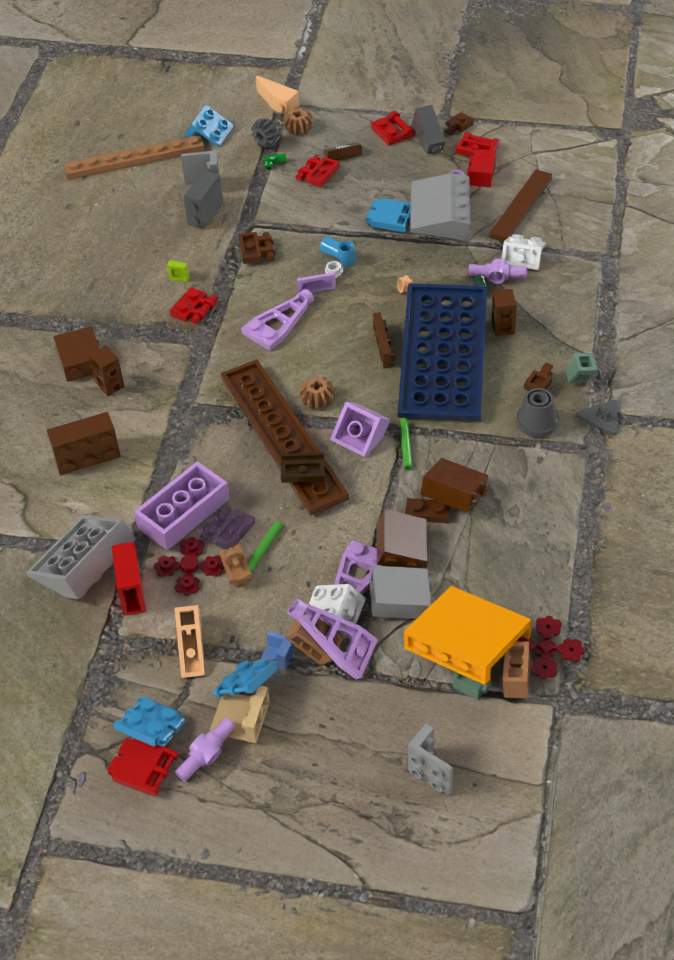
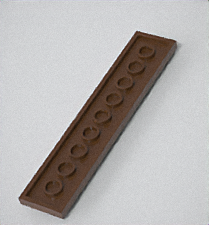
M258 359L221 373V379L280 470L281 454L320 452ZM325 458V482L289 483L310 516L349 500L348 492Z

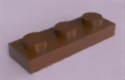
M381 312L373 313V329L383 369L391 368L394 350L393 347H389L391 339L390 334H386L387 323L386 320H382Z

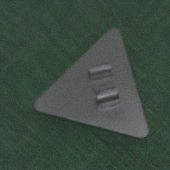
M614 399L577 412L576 416L612 435L617 434V400Z

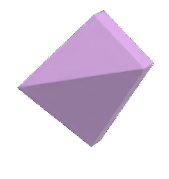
M335 272L298 278V293L303 289H308L311 293L336 289Z

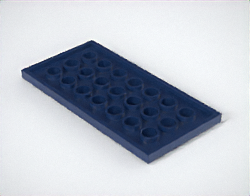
M408 283L398 418L481 421L487 286ZM424 300H430L431 303H430V304H424V303H422V301H424ZM443 301H450L451 304H449V305H444V304H442V302H443ZM468 301L471 305L465 306L462 302ZM424 315L431 317L428 320L421 319ZM448 316L451 319L444 321L441 317ZM468 317L471 320L462 321L461 318ZM422 331H427L430 334L422 336L419 333ZM447 332L450 335L443 337L440 333ZM468 333L470 336L461 337L460 334ZM421 347H426L429 350L426 352H421L418 349ZM441 348H446L449 351L446 353H441L438 350ZM467 349L469 352L462 354L459 350ZM424 363L427 367L419 368L417 365ZM445 364L448 367L446 369H439L437 366ZM465 365L468 368L466 370H460L458 369V366ZM424 380L426 381V383L423 385L416 384V381ZM438 381H445L447 384L439 386L436 383ZM465 382L467 383V385L464 387H460L457 385V383ZM419 396L425 398L422 402H417L414 399ZM442 397L445 399V401L442 403H438L435 401V399ZM459 398H463L466 400V402L460 404L457 403L456 400Z

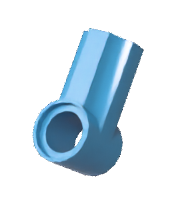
M327 236L322 239L320 251L339 259V263L342 266L348 267L355 264L354 243L350 241L339 242Z

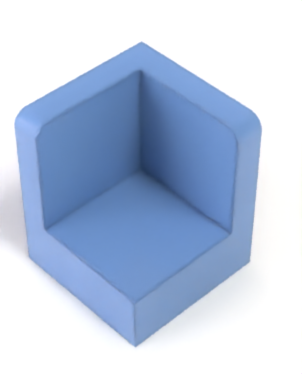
M268 631V645L261 659L275 658L276 661L274 662L279 664L277 668L287 670L296 652L295 645L289 642L284 635Z

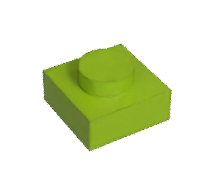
M169 260L167 264L169 279L187 282L189 279L187 263Z

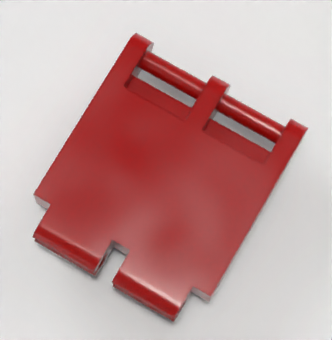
M125 738L117 752L118 756H115L109 765L107 774L112 776L113 782L156 797L159 792V785L163 778H167L169 774L168 769L173 760H177L179 753L158 744L153 747L135 738L133 740Z

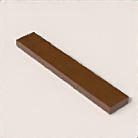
M537 169L533 172L490 231V238L504 242L508 237L512 236L552 180L551 173Z

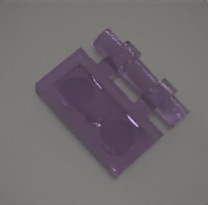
M225 505L222 510H218L214 514V519L211 523H207L203 527L200 538L203 541H207L209 537H212V544L222 549H229L236 546L255 523V517L238 509L230 514L231 508Z

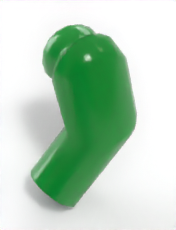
M273 154L264 157V167L270 169L273 167V163H287L286 154Z

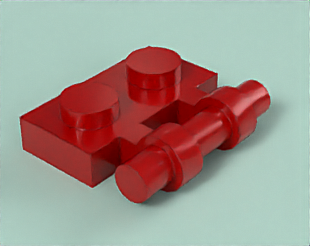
M315 155L306 162L304 167L298 170V174L295 177L298 181L306 178L307 183L322 187L340 168V163L327 157H323L320 161V158Z
M190 287L170 309V316L185 322L191 318L192 323L197 324L206 317L208 310L214 308L218 297L212 294L210 298H207V293Z

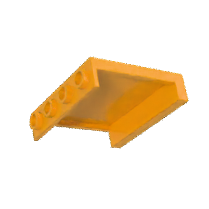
M450 586L404 630V649L486 685L490 681L492 666L521 636L527 639L530 638L531 619Z

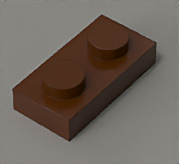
M407 498L405 514L425 518L426 522L449 524L450 506L435 500Z

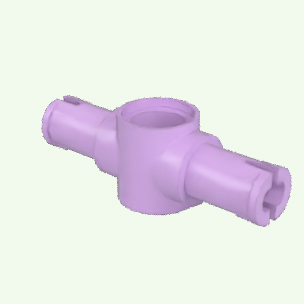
M494 259L486 265L469 264V276H483L494 284H501L505 279L509 280L510 278L527 279V266H510L503 259Z
M225 717L212 732H208L206 735L204 733L200 734L189 748V757L175 771L176 775L186 782L200 766L203 767L205 764L207 766L211 765L222 752V743L236 728L235 724Z

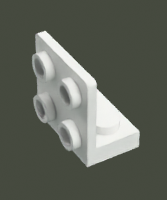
M512 234V237L510 236L504 241L501 259L505 260L507 264L519 267L527 266V268L535 270L539 269L542 249L546 246V242L542 241V238L531 237V239H524L523 235Z
M350 584L318 585L313 591L309 604L356 624L366 598ZM337 630L344 639H351L348 634Z

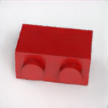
M475 149L474 155L470 156L469 167L467 168V176L470 178L469 186L491 188L496 166V151Z

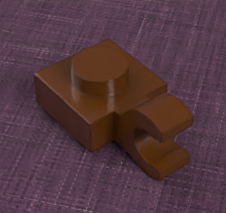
M460 112L445 122V125L449 127L445 130V133L452 135L457 130L463 132L473 126L474 119Z
M545 363L540 372L533 370L524 383V389L528 391L534 388L547 390L552 383L553 372L551 370L553 365Z

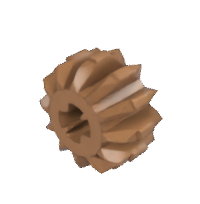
M294 108V110H288V113L284 114V127L289 134L303 135L304 132L309 133V130L312 129L313 119L308 109Z
M318 376L314 379L309 377L308 381H303L302 387H300L303 405H308L309 409L316 407L318 410L321 406L326 408L327 404H332L335 390L333 389L332 382L327 381L326 377L321 379Z

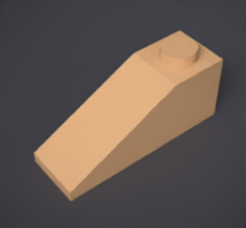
M256 76L257 92L274 111L286 114L288 110H294V108L300 105L299 91Z
M198 605L176 607L175 618L181 678L205 676L200 608Z

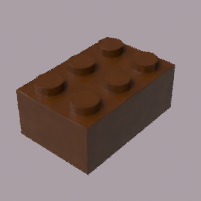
M108 412L46 430L60 475L121 457L115 428Z

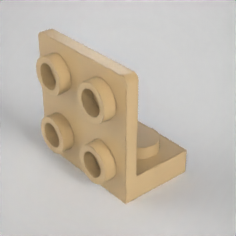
M259 686L256 693L251 696L241 694L232 696L230 693L222 696L211 724L210 732L227 717L236 726L227 738L256 743L270 703L268 687Z

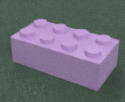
M198 461L134 511L137 528L168 551L230 500L228 482Z

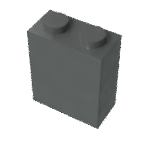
M203 170L184 195L186 217L189 226L205 229L222 206L223 195L220 174Z

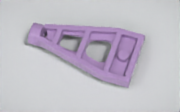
M303 289L294 298L254 317L241 328L242 334L271 351L286 338L307 310L309 304L314 301L313 294L308 289ZM288 309L295 311L290 318L282 314V312ZM276 318L283 325L276 331L265 323Z
M351 540L342 555L334 585L350 584L356 587V590L361 595L369 590L373 566H381L377 565V549ZM352 565L370 571L361 580L348 575Z
M300 599L295 600L288 610V615L306 629L338 667L356 680L361 678L378 639L359 625L310 604H305ZM318 618L330 624L326 636L315 627ZM337 630L348 634L351 638L345 652H342L333 642Z

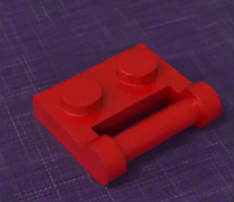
M393 111L389 116L371 122L372 130L388 146L411 138L415 134V130L400 118V114L397 111ZM393 123H396L403 131L400 132Z
M465 132L456 147V154L470 157L474 155L475 149L495 151L499 147L500 139H489Z

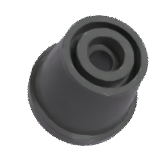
M534 388L526 393L522 407L516 415V424L523 433L529 436L543 437L556 430L559 417L555 410L554 398L551 392L543 388Z

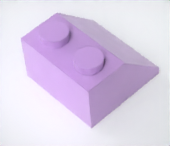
M345 402L330 440L363 457H367L383 439L391 419L358 403Z

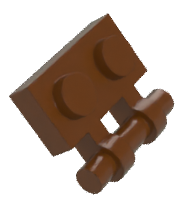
M257 232L238 234L243 264L262 262L261 257L263 256L269 262L275 260L274 256L276 253L274 247H272L273 238L269 232H264L263 236H257Z

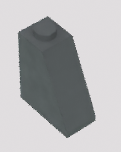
M433 106L416 108L411 127L415 130V136L426 154L439 153L443 150L446 140Z

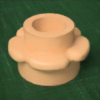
M407 275L400 277L397 282L398 291L407 294L408 283H413V280Z

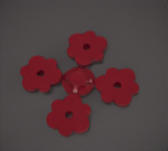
M190 537L189 540L185 539L180 542V553L186 554L180 560V564L174 556L167 557L164 555L160 556L158 562L154 564L158 576H165L166 574L171 576L179 568L187 573L183 578H177V584L175 585V591L183 593L185 596L196 593L200 589L199 578L191 574L199 566L206 576L211 574L219 576L224 569L219 555L214 557L207 556L205 561L199 563L196 555L203 553L204 541L196 540L195 537Z
M552 616L536 620V632L542 634L545 639L540 640L536 644L531 640V636L529 639L521 636L516 641L529 642L530 651L536 648L540 659L533 660L531 673L534 676H540L542 680L557 676V662L551 661L556 651L562 654L564 660L570 659L573 662L580 661L581 655L585 654L582 642L578 639H573L572 641L565 639L563 644H559L558 647L552 640H549L553 635L558 636L560 634L562 626L561 621L553 619Z

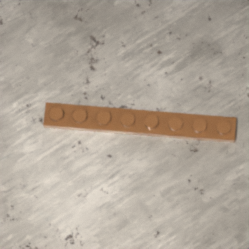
M197 135L64 163L67 179L205 150L201 136Z

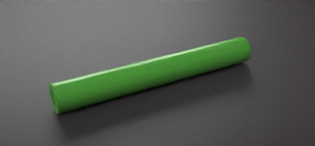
M407 418L400 419L403 464L404 469L408 471L412 469L409 424Z
M280 521L274 522L247 562L250 572L253 571L282 528L283 524Z

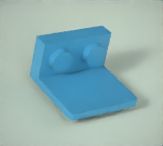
M205 105L183 137L197 136L200 133L219 147L232 129L233 124Z

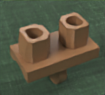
M238 544L229 549L219 550V555L230 584H233L234 587L246 585L247 580L252 578V574L241 545Z

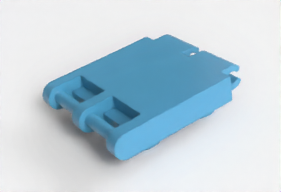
M385 198L375 199L370 207L371 210H369L365 218V222L371 224V227L405 232L407 230L406 225L410 221L411 203Z
M262 658L254 662L244 661L236 666L237 669L233 673L228 674L222 679L223 682L214 689L215 697H222L229 693L232 696L238 695L240 692L253 693L278 670L279 664L274 662L276 661L275 658L267 660Z
M141 696L137 699V704L133 708H128L125 711V716L121 720H116L113 723V727L115 730L153 747L157 744L164 747L174 737L172 734H176L185 725L183 723L185 719L180 716L181 712Z

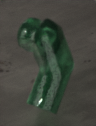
M483 274L474 276L473 282L476 281L475 285L487 286L488 291L489 285L486 276Z

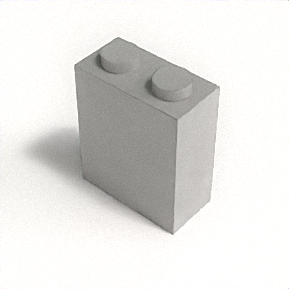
M373 566L369 579L372 617L417 619L434 602L433 596H430L432 579L428 578L427 569Z

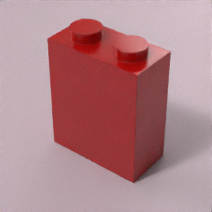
M130 542L113 545L112 554L116 585L123 615L146 612L141 571L135 544Z

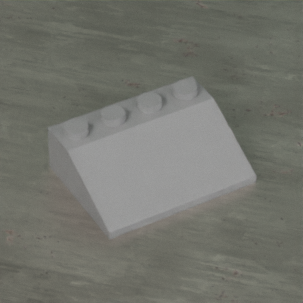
M449 173L412 181L410 232L465 241L470 225L469 176Z
M83 515L26 572V575L66 598L79 600L86 595L87 590L94 583L101 579L102 574L114 565L112 546L134 542L136 539L123 519Z

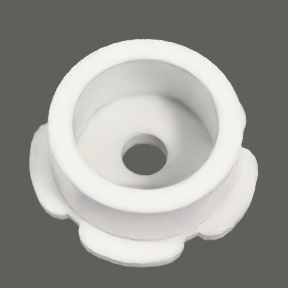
M331 261L327 263L325 272H335L336 278H338L343 273V267H341L339 262Z

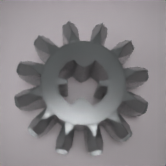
M267 117L258 119L251 127L253 132L251 135L255 138L254 141H257L258 146H262L264 149L274 146L280 138L278 134L280 130L277 129V125L273 123L272 119L269 120Z

